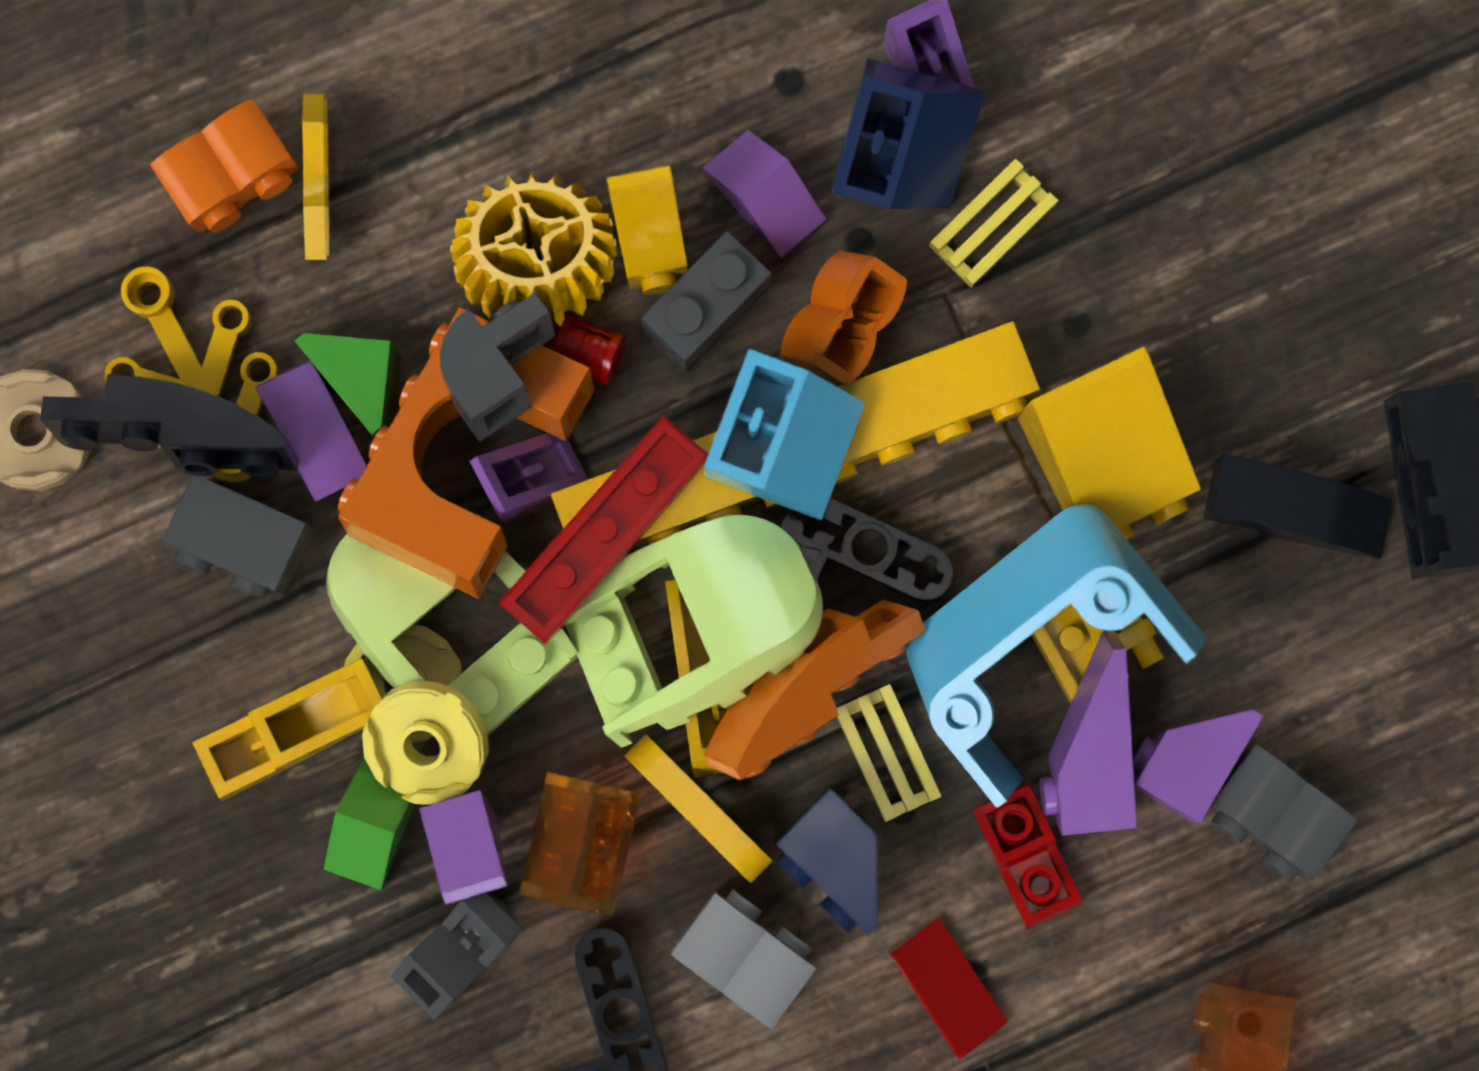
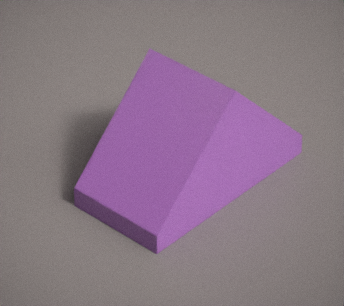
M928 0L887 20L883 47L892 65L974 88L948 0Z
M749 130L702 168L707 177L780 260L826 223V218L789 160Z
M549 433L476 456L470 461L497 516L506 526L553 502L551 493L589 480L569 441H564Z
M481 790L419 808L445 904L507 886L498 818L493 805Z

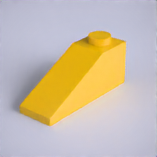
M670 165L608 177L607 183L629 289L642 288V293L645 295L667 292L688 271Z

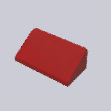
M939 917L887 951L959 1060L1008 1023Z

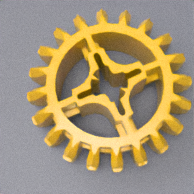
M533 171L527 183L516 184L507 175L504 183L505 189L501 191L485 185L484 193L482 194L483 202L468 200L467 208L465 209L466 217L456 219L454 228L456 238L452 240V245L450 246L452 261L455 263L453 269L456 281L464 288L466 298L470 301L471 305L481 304L483 313L490 320L493 314L503 305L515 300L522 302L536 293L549 311L550 317L561 327L565 320V311L571 310L583 316L587 309L586 299L601 301V296L604 293L603 283L612 282L614 275L617 242L613 238V222L609 218L608 213H603L602 204L598 201L597 195L585 197V190L579 182L564 189L563 181L557 173L547 183H540L539 178ZM526 241L531 243L533 249H528ZM536 252H541L542 260L538 259Z

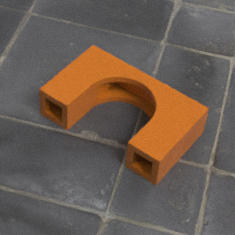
M459 307L450 324L443 323L435 332L429 347V356L431 357L420 376L414 374L406 382L399 399V406L401 408L391 426H383L374 437L369 450V459L371 460L360 479L353 478L345 487L338 504L340 512L338 518L349 537L479 599L508 547L501 526L436 495L425 485L422 472L424 456L434 436L447 423L461 416L451 399L440 366V351L445 334L455 319L465 311ZM473 314L482 327L490 322ZM541 345L511 365L524 383L532 407L518 416L517 419L567 441L595 391L590 368Z

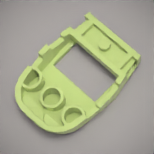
M348 534L345 535L336 547L327 570V594L334 612L347 633H351L366 656V663L382 681L386 680L394 688L411 681H425L394 646L393 642L456 588L349 537ZM505 551L494 573L510 589L525 573V570ZM520 623L447 686L460 691L477 707L489 735L578 658V652L563 628L545 645Z
M729 515L677 532L625 556L564 626L578 652L577 657L605 723L603 726L605 735L622 748L633 744L629 733L655 723H659L663 728L669 730L691 722L690 715L717 704L725 709L747 697L744 692L747 686L768 671L776 675L799 658L805 649L810 646L820 627L823 601L819 585L803 550L790 533L762 518L748 515ZM670 566L710 658V662L662 688L625 597L636 590L634 584L659 567L664 569Z

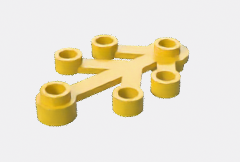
M138 267L129 272L121 285L122 300L136 315L149 319L180 379L144 369L131 358L117 357L110 361L105 368V382H107V375H116L120 368L131 366L136 377L174 382L220 397L238 338L245 336L252 327L253 319L251 312L241 302L233 299L224 300L215 307L212 314L215 328L203 365H201L171 308L175 299V291L171 281L161 271L153 267ZM149 286H159L161 291L159 300L153 305H144L141 299L143 291ZM233 309L240 310L242 313L240 325L235 329L224 328L223 317L226 312ZM263 352L252 353L243 360L240 374L244 384L236 405L256 416H259L263 402L255 386L280 374L278 363L271 356ZM258 362H267L270 365V375L262 382L252 381L250 376L252 367ZM217 469L216 473L213 474L217 479L227 483H241L253 477L243 473L240 469Z

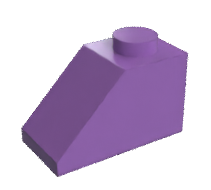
M1253 709L1157 731L1153 739L1144 735L1132 752L1134 789L1189 823H1201L1262 720L1263 715Z

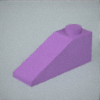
M1115 631L1102 632L1049 753L1050 777L1040 778V796L1044 815L1054 816L1062 836L1137 828L1126 648Z

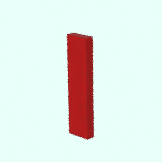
M663 415L498 603L547 645L700 472L709 454Z

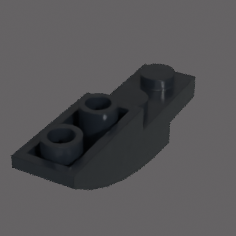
M107 375L104 398L43 396L40 420L56 440L68 448L92 450L97 447L98 443L121 444L128 449L136 451H153L160 445L176 468L197 476L213 475L217 469H240L243 473L256 477H272L278 474V470L298 471L299 458L282 433L260 417L235 403L202 390L174 382L145 377Z

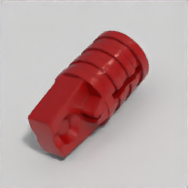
M564 315L565 320L560 327L551 317L555 337L542 346L589 367L592 380H597L600 384L610 386L622 362L627 335L618 331L615 333L603 326H595L594 323L578 320L577 317L571 315Z

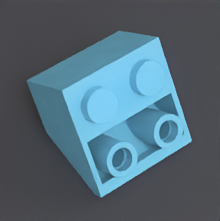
M748 349L704 465V475L706 478L822 520L865 402L808 370Z

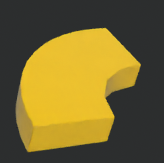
M303 94L305 260H327V256H330L327 98H324V94Z

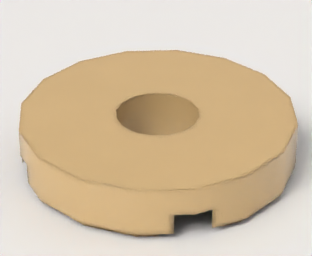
M22 369L0 377V482L17 490L44 491L66 483L83 468L92 451L77 450L63 446L48 429L44 439L37 445L23 446L19 441L17 431L21 420L32 414H41L43 396L84 397L74 384L46 370Z

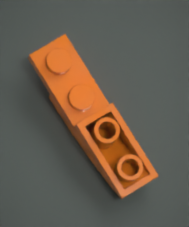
M883 599L856 617L831 609L823 611L819 630L803 654L776 675L769 671L744 689L747 697L730 705L703 755L707 766L742 780L765 771L770 766L772 759L793 745L803 744L813 739L819 733L820 727L839 715L831 693L850 688L859 680L860 674L880 661L897 657L906 649L907 643L926 632L919 611Z

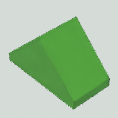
M303 333L294 340L373 437L376 436L383 426H391L399 353L391 341Z
M363 758L335 811L323 870L378 890H383L414 803L402 799L403 794L396 792L392 787L389 786L386 789L374 778L365 758Z

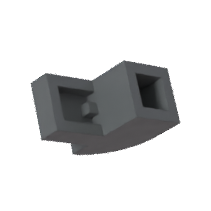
M536 293L522 302L515 300L503 305L493 314L490 322L483 327L468 308L455 319L443 339L440 351V366L444 381L455 408L479 442L532 408L525 385L511 365L555 337L550 313Z
M484 892L462 899L448 917L404 959L391 977L435 1020L511 945L522 929L513 921L508 907L498 898L489 896Z

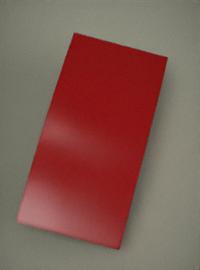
M1030 785L1015 790L1008 800L998 808L991 801L973 810L985 842L1026 930L1082 905L1083 900L1059 853L1056 846V838Z

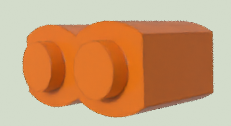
M253 98L226 111L207 125L201 132L172 146L150 164L187 223L198 233L207 229L211 233H216L228 228L241 217L239 209L249 200L258 196L262 200L277 196L291 185L292 179L290 176L300 168Z
M845 251L835 253L823 265L814 281L810 304L806 305L795 315L786 329L781 345V356L795 366L808 370L824 380L845 386L849 385L859 377L868 365L875 348L877 332L883 329L898 312L905 296L907 279L877 257Z

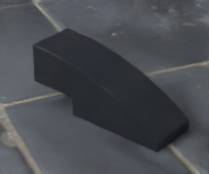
M1224 453L1215 459L1204 519L1258 530L1259 534L1378 560L1382 556L1392 499L1306 472Z

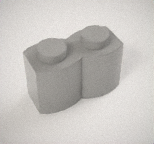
M732 889L727 898L714 891L672 948L671 955L772 1030L817 969L807 959L813 948L785 927H782L777 935L767 930L756 921L763 911L734 889Z

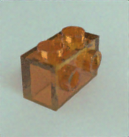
M547 772L519 894L567 909L613 916L641 793Z
M1210 981L1208 995H1199L1195 1009L1194 1029L1196 1032L1202 1033L1198 1058L1190 1057L1186 1071H1286L1296 999L1280 993Z

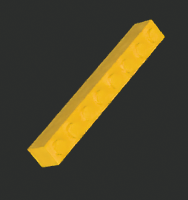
M1014 321L856 379L847 386H838V388L865 402V406L835 484L858 475L855 465L878 457L881 466L907 458L916 453L913 444L935 436L938 444H944L963 437L973 431L970 422L991 414L995 423L1019 416L1028 405L1027 401L1033 399L1040 388ZM717 432L693 441L709 454ZM703 467L632 549L647 543L650 545L684 529L719 517L743 515L740 508L764 500L767 509L779 506V504L706 478ZM615 470L551 493L563 528Z

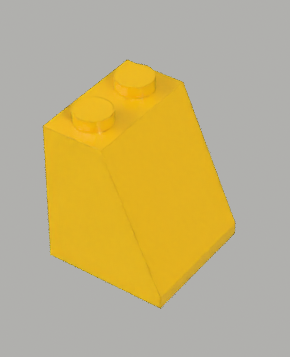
M1144 346L1031 400L1017 418L1062 510L1075 504H1090L1098 507L1110 518L1127 540L1135 536L1130 525L1150 515L1153 516L1157 525L1190 510L1186 498L1201 490L1153 364Z

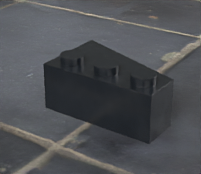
M1472 382L1397 392L1383 402L1412 580L1479 571V397H1476Z

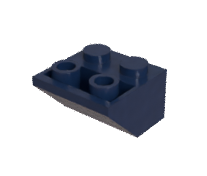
M867 58L836 166L831 193L888 209L950 208L985 91Z
M826 789L775 840V843L783 850L775 860L802 888L813 880L828 895L820 905L848 934L858 925L869 936L878 926L877 834L834 791Z

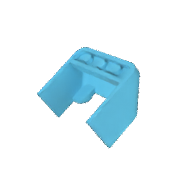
M1075 504L1056 515L923 622L926 632L907 643L906 646L907 660L934 730L996 808L1008 800L1024 778L988 734L994 722L995 711L990 696L976 680L979 675L1071 603L1090 625L1107 631L1121 629L1145 612L1186 663L1197 655L1207 639L1110 518L1101 509L1090 504Z

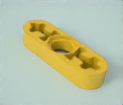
M647 734L624 755L750 883L773 862Z

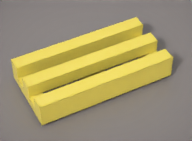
M1016 158L929 244V247L970 288L983 278L1059 201L1051 192L1047 194L1040 187L1041 183L1033 175L1030 177L1023 170L1024 166ZM1014 181L1020 188L954 252L948 244ZM1030 197L1037 205L971 269L964 260Z
M890 684L837 708L839 724L884 822L942 797ZM883 701L923 788V791L917 794H913L873 705ZM859 711L862 712L902 799L901 801L891 805L850 716Z

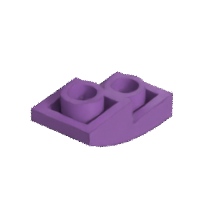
M310 360L255 386L276 430L287 438L298 456V471L315 502L346 487L353 478L360 479L367 466L327 388Z

